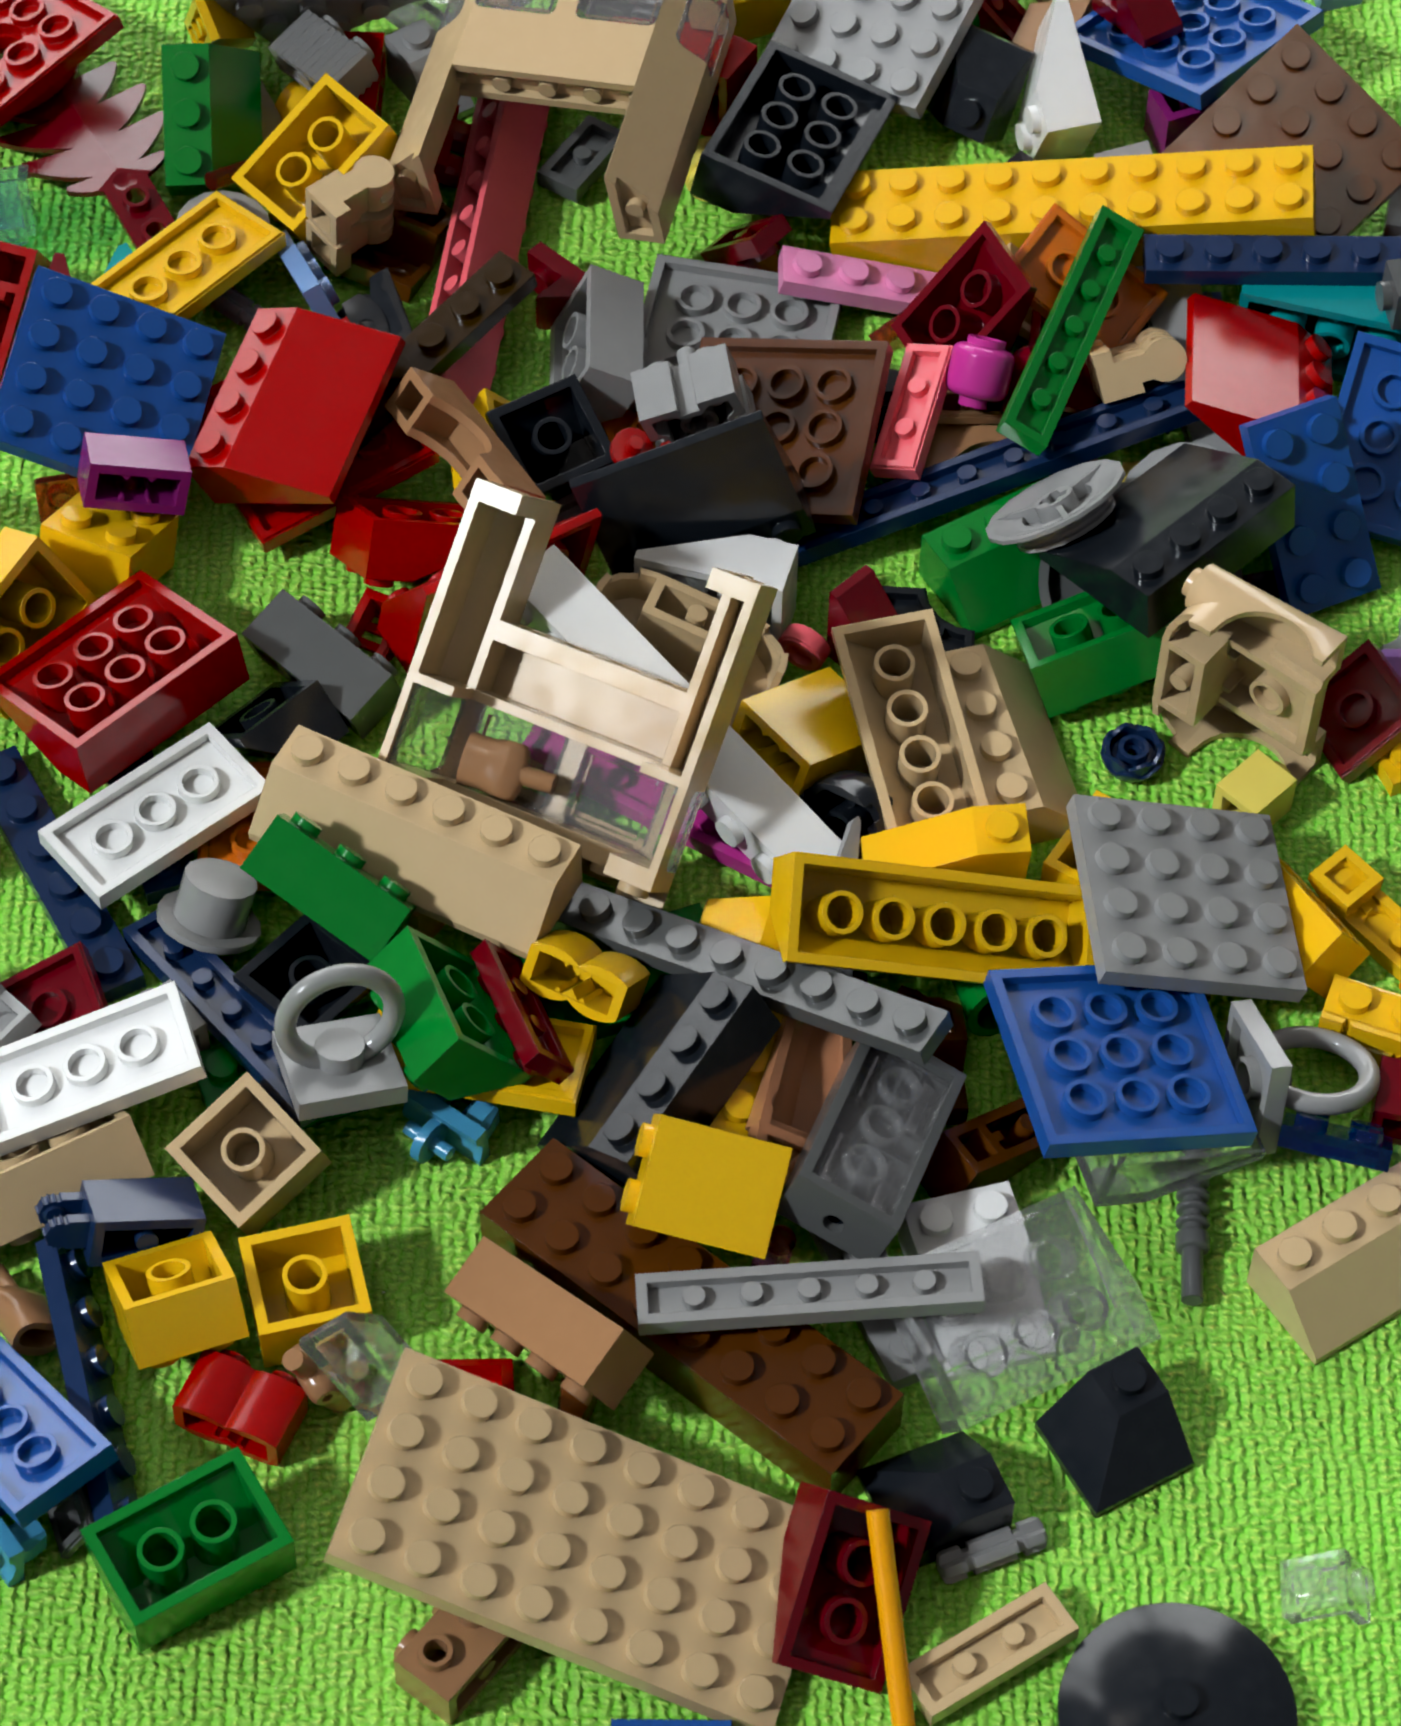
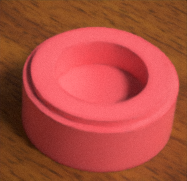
M798 623L789 624L778 639L784 653H789L788 661L796 667L807 671L819 670L831 652L828 642L818 632Z

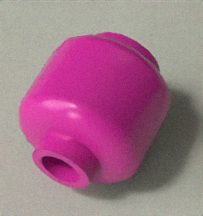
M968 334L967 341L957 342L953 346L946 386L951 392L959 394L958 404L974 409L987 410L988 401L999 402L1007 397L1015 358L1011 352L1005 350L1007 344L1005 341L982 335Z

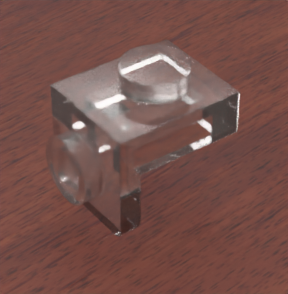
M1345 1548L1280 1561L1282 1616L1290 1624L1347 1614L1357 1625L1371 1622L1370 1602H1374L1376 1597L1373 1576L1367 1567H1363Z

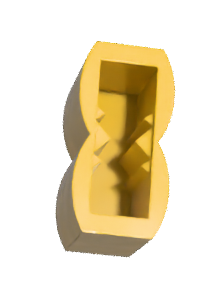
M555 930L531 944L519 978L531 991L544 998L557 1001L568 1000L572 1007L582 1015L598 1022L614 1023L637 1009L650 977V972L639 961L626 954L612 951L602 952L592 940L580 933L569 930Z

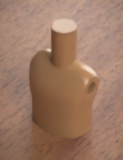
M473 731L463 750L456 775V784L471 787L492 797L512 802L517 798L523 786L552 795L558 783V775L531 767V751L528 746L510 740L492 738Z
M0 1263V1332L19 1354L40 1356L52 1352L57 1347L47 1297L33 1289L19 1287L6 1267Z
M303 1341L284 1353L282 1357L283 1366L296 1376L305 1394L314 1404L340 1413L345 1412L355 1403L359 1393L356 1377L347 1363L318 1343Z

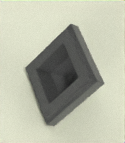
M86 1484L47 1511L61 1559H69L84 1544L80 1529L94 1522Z

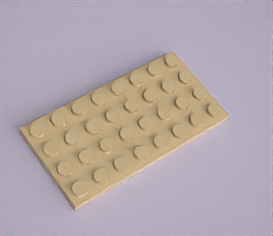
M405 1347L323 1560L324 1563L711 1719L732 1720V1726H775L792 1672V1668L772 1662L783 1539L792 1512V1504Z

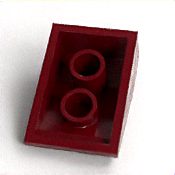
M984 220L891 324V327L905 347H907V343L954 346L957 342L967 341L968 334H976L1005 341L1007 343L1005 350L1010 352L1037 288L992 224Z
M800 1482L783 1539L772 1656L773 1663L881 1694L886 1674L866 1511L888 1507L807 1482ZM889 1508L902 1616L904 1618L932 1521Z

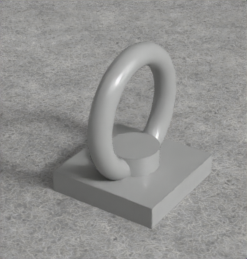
M343 963L328 966L304 977L282 999L274 1019L272 1049L299 1121L408 1102V1084L391 1044L400 1030L405 1017V998L399 984L387 972L377 967L360 963ZM363 986L376 992L383 1002L382 1016H380V1013L297 1027V1020L303 1008L318 995L337 987Z
M1252 999L1231 1002L1224 1045L1258 1130L1252 1146H1250L1255 1156L1276 1153L1285 1107L1313 1115H1339L1363 1107L1376 1095L1381 1080L1380 1069L1371 1053L1354 1039L1333 1030L1313 1026H1292L1272 1032ZM1315 1048L1336 1054L1356 1069L1358 1082L1352 1088L1336 1093H1315L1292 1086L1291 1074L1293 1065L1284 1050Z

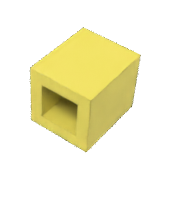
M1258 749L1216 784L1212 809L1270 815L1271 823L1274 825L1291 810L1297 779L1292 776L1284 764L1279 761H1273Z

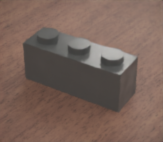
M282 589L242 632V635L254 653L287 680H318L347 727L364 739L398 702L401 688L394 678L398 671L379 653L375 652L370 658L360 650L359 647L362 643L345 626L338 624L335 628H332L322 619L326 615L308 597L303 595L297 600Z

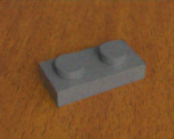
M588 115L537 171V185L577 203L606 171L620 129Z

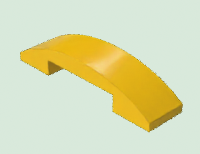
M1345 844L1311 871L1308 880L1320 899L1371 953L1370 956L1391 975L1401 981V907L1380 890L1384 878Z

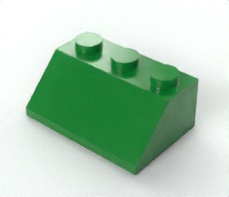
M211 43L161 44L165 186L170 196L201 195L205 192L216 190L245 194L231 177L263 143L260 52Z
M1037 482L921 536L918 573L958 624L964 629L975 631V640L1010 624V620L1042 608L1038 585L1041 561L1039 553L1028 554L1020 552L1017 544L1000 545L992 543L985 530L992 516L1010 499Z
M1085 591L1010 620L1049 718L1059 714L1076 712L1085 704L1109 695L1123 694L1132 686L1155 678L1162 637L1166 627L1171 623L1169 622L1150 638H1147Z
M296 811L292 818L285 813L278 814L243 862L240 869L371 961L404 929L417 908L407 901L411 892L387 875H384L379 881L362 868L367 861L348 846L340 843L334 849L318 837L323 829L303 814Z
M407 925L366 964L387 972L402 989L405 998V1017L392 1043L399 1049L406 1065L403 1068L405 1076L417 1089L423 1092L430 1090L446 1099L455 1100L523 1084L532 1077L516 1063L513 1057L514 1045L509 1035L499 1026L495 1019L497 1009L491 997L478 983L477 977L480 973L473 959ZM372 990L370 992L371 999L383 1012L381 997Z
M238 1446L80 1529L81 1536L109 1598L140 1653L297 1568L294 1540Z

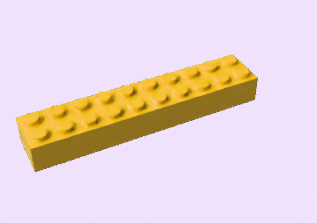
M1313 145L857 171L831 216L830 250L831 254L939 272L984 220L992 224L1006 245L1012 243L1020 248L1054 203L1059 205L1086 228H1089L1095 213L1104 205L1144 229L1143 234L1316 236ZM1143 234L1130 261L1134 266H1143Z

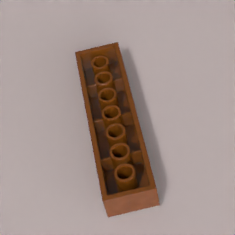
M555 1138L480 1211L481 1238L485 1236L624 1328L655 1353L645 1366L646 1369L798 1483L803 1481L841 1493L855 1478L857 1471L862 1469L901 1426L904 1394L809 1324L639 1336L635 1274L730 1268V1266L697 1242L625 1224L628 1213L620 1211L624 1189Z

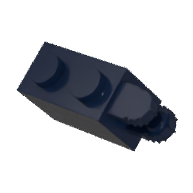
M192 1177L82 1180L80 1192H59L57 1195L54 1193L51 1195L46 1194L45 1197H41V1200L35 1206L40 1224L44 1223L45 1225L42 1228V1232L47 1246H51L52 1249H59L61 1247L65 1249H82L88 1267H101L102 1262L203 1233L207 1219Z

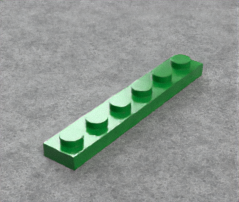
M1104 205L1095 213L996 429L998 433L1037 456L1049 444L1144 232V229Z

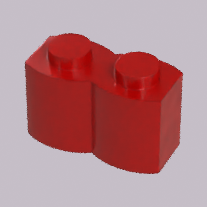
M208 1349L202 1351L172 1405L175 1424L182 1429L205 1440L227 1445L232 1449L238 1446L243 1455L272 1466H279L309 1410L308 1396L294 1376L279 1370H275L272 1373L254 1370L244 1356L228 1349H223L221 1352Z

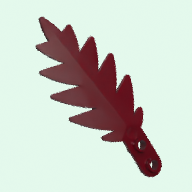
M110 61L77 77L78 64L70 80L54 96L39 106L16 115L9 120L25 124H35L37 126L0 136V147L17 151L53 154L19 165V174L52 181L78 182L66 188L68 196H105L135 249H138L175 221L149 178L165 162L164 151H157L148 155L163 130V111H158L128 126L143 103L147 91L146 84L139 83L106 99L115 81L117 63Z

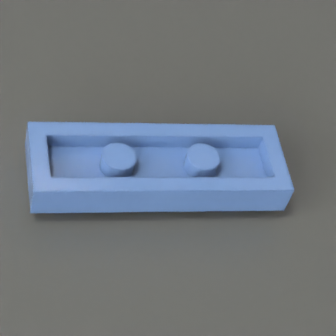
M285 229L282 232L286 236V247L280 250L278 255L312 312L340 319L333 308L335 304L340 302V299L328 278L323 273L304 240L295 244Z

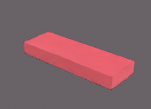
M907 343L869 467L875 478L921 479L948 390L946 378L953 345Z

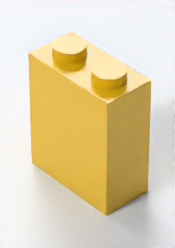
M832 668L821 669L741 701L732 728L798 796L820 778L833 772L858 770L870 773L845 681Z
M653 1114L651 1124L642 1123L636 1140L634 1154L635 1156L642 1157L637 1179L628 1178L623 1191L620 1211L628 1213L625 1224L765 1260L793 1148L663 1114Z

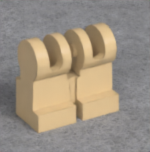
M364 156L355 162L353 169L343 175L337 169L305 188L306 217L308 218L306 220V245L310 252L336 277L351 268V255L367 244L372 245L385 242L393 234L395 171L393 165L381 156Z
M1157 327L1143 330L1138 334L1134 342L1110 349L1100 339L1095 340L1086 359L1093 391L1104 404L1144 393L1143 382L1153 379L1161 382L1173 381L1184 372L1187 364V355L1183 346L1167 331Z

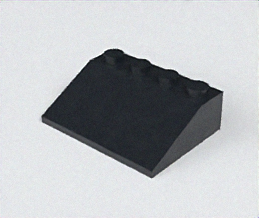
M771 40L702 151L690 194L731 213L771 216L783 213L787 217L830 219L893 111L899 97Z
M761 410L569 480L571 490L582 513L598 508L603 515L596 536V542L612 575L617 573H634V556L636 551L640 549L746 534L765 538H777L794 544L800 541L802 537L817 532L803 481Z
M1184 443L1113 496L1116 504L1112 513L1098 526L1063 546L1039 552V558L1140 633L1150 638L1187 608L1185 606L1186 596L1181 591L1184 582L1194 569L1198 567L1204 569L1213 563L1234 574L1294 528L1295 484L1259 459Z
M716 972L660 975L587 1075L576 1116L559 1114L537 1144L538 1148L542 1150L555 1138L612 1181L625 1186L628 1178L637 1179L642 1157L635 1156L634 1152L642 1123L651 1124L653 1114H663L710 1126L782 1024L754 986Z

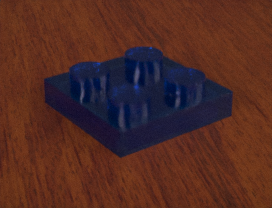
M1299 1111L1296 1114L1285 1112L1277 1146L1388 1173L1393 1152V1138L1384 1136L1383 1126L1361 1120H1352L1351 1126L1346 1127L1329 1123L1330 1115H1313Z

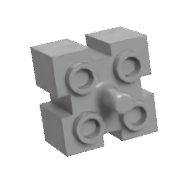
M725 343L717 346L702 347L696 351L693 347H682L676 353L677 366L668 361H658L648 365L646 368L630 372L639 422L651 442L655 441L656 448L668 440L674 442L756 412L753 394L743 375H738L736 362Z

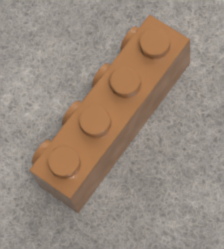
M483 1236L444 1290L446 1294L462 1305L456 1313L458 1317L482 1334L485 1333L489 1326L496 1329L490 1338L517 1358L524 1349L530 1354L524 1362L553 1382L558 1373L563 1375L565 1379L560 1384V1387L586 1406H589L595 1397L612 1410H615L655 1354L624 1328L485 1236Z
M434 1607L432 1611L433 1616L420 1631L417 1629L410 1630L397 1645L394 1652L395 1659L393 1660L396 1684L451 1726L521 1647L523 1642Z

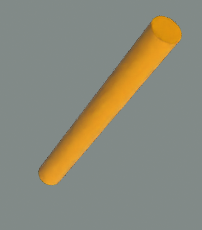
M889 1508L866 1511L891 1724L892 1726H916Z

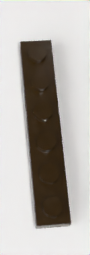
M499 251L404 338L406 344L357 453L394 420L386 409L385 404L409 368L412 366L441 376L538 286L533 272Z

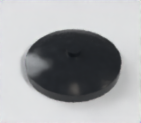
M1155 1603L1131 1608L1111 1617L1096 1627L1080 1643L1066 1666L1061 1680L1056 1709L1057 1726H1297L1298 1724L1295 1697L1288 1676L1269 1647L1238 1621L1209 1608L1184 1603Z

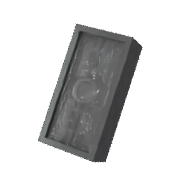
M855 1042L839 1069L785 1184L777 1213L858 1259L880 1257L902 1225L967 1075L933 1055L927 1064L923 1066Z

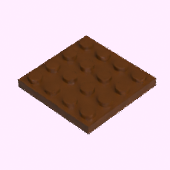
M1298 24L1284 35L1162 152L1178 153L1313 145L1316 236H1351L1401 188V126Z
M702 337L700 348L717 346L723 343L727 345L736 362L738 375H743L753 394L756 411H762L803 481L814 523L857 525L893 356V350L889 341Z

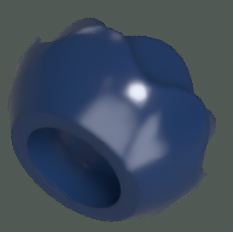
M1123 723L1105 735L1100 752L1101 759L1108 772L1115 778L1124 782L1138 783L1150 779L1162 768L1165 757V744L1162 739H1159L1157 733L1152 728L1138 724Z

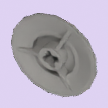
M1102 459L1084 462L1061 470L1031 485L1010 499L992 516L985 529L990 542L1000 545L1017 544L1020 552L1032 554L1063 546L1083 536L1106 519L1115 507L1116 502L1112 494L1120 487L1126 475L1120 461Z

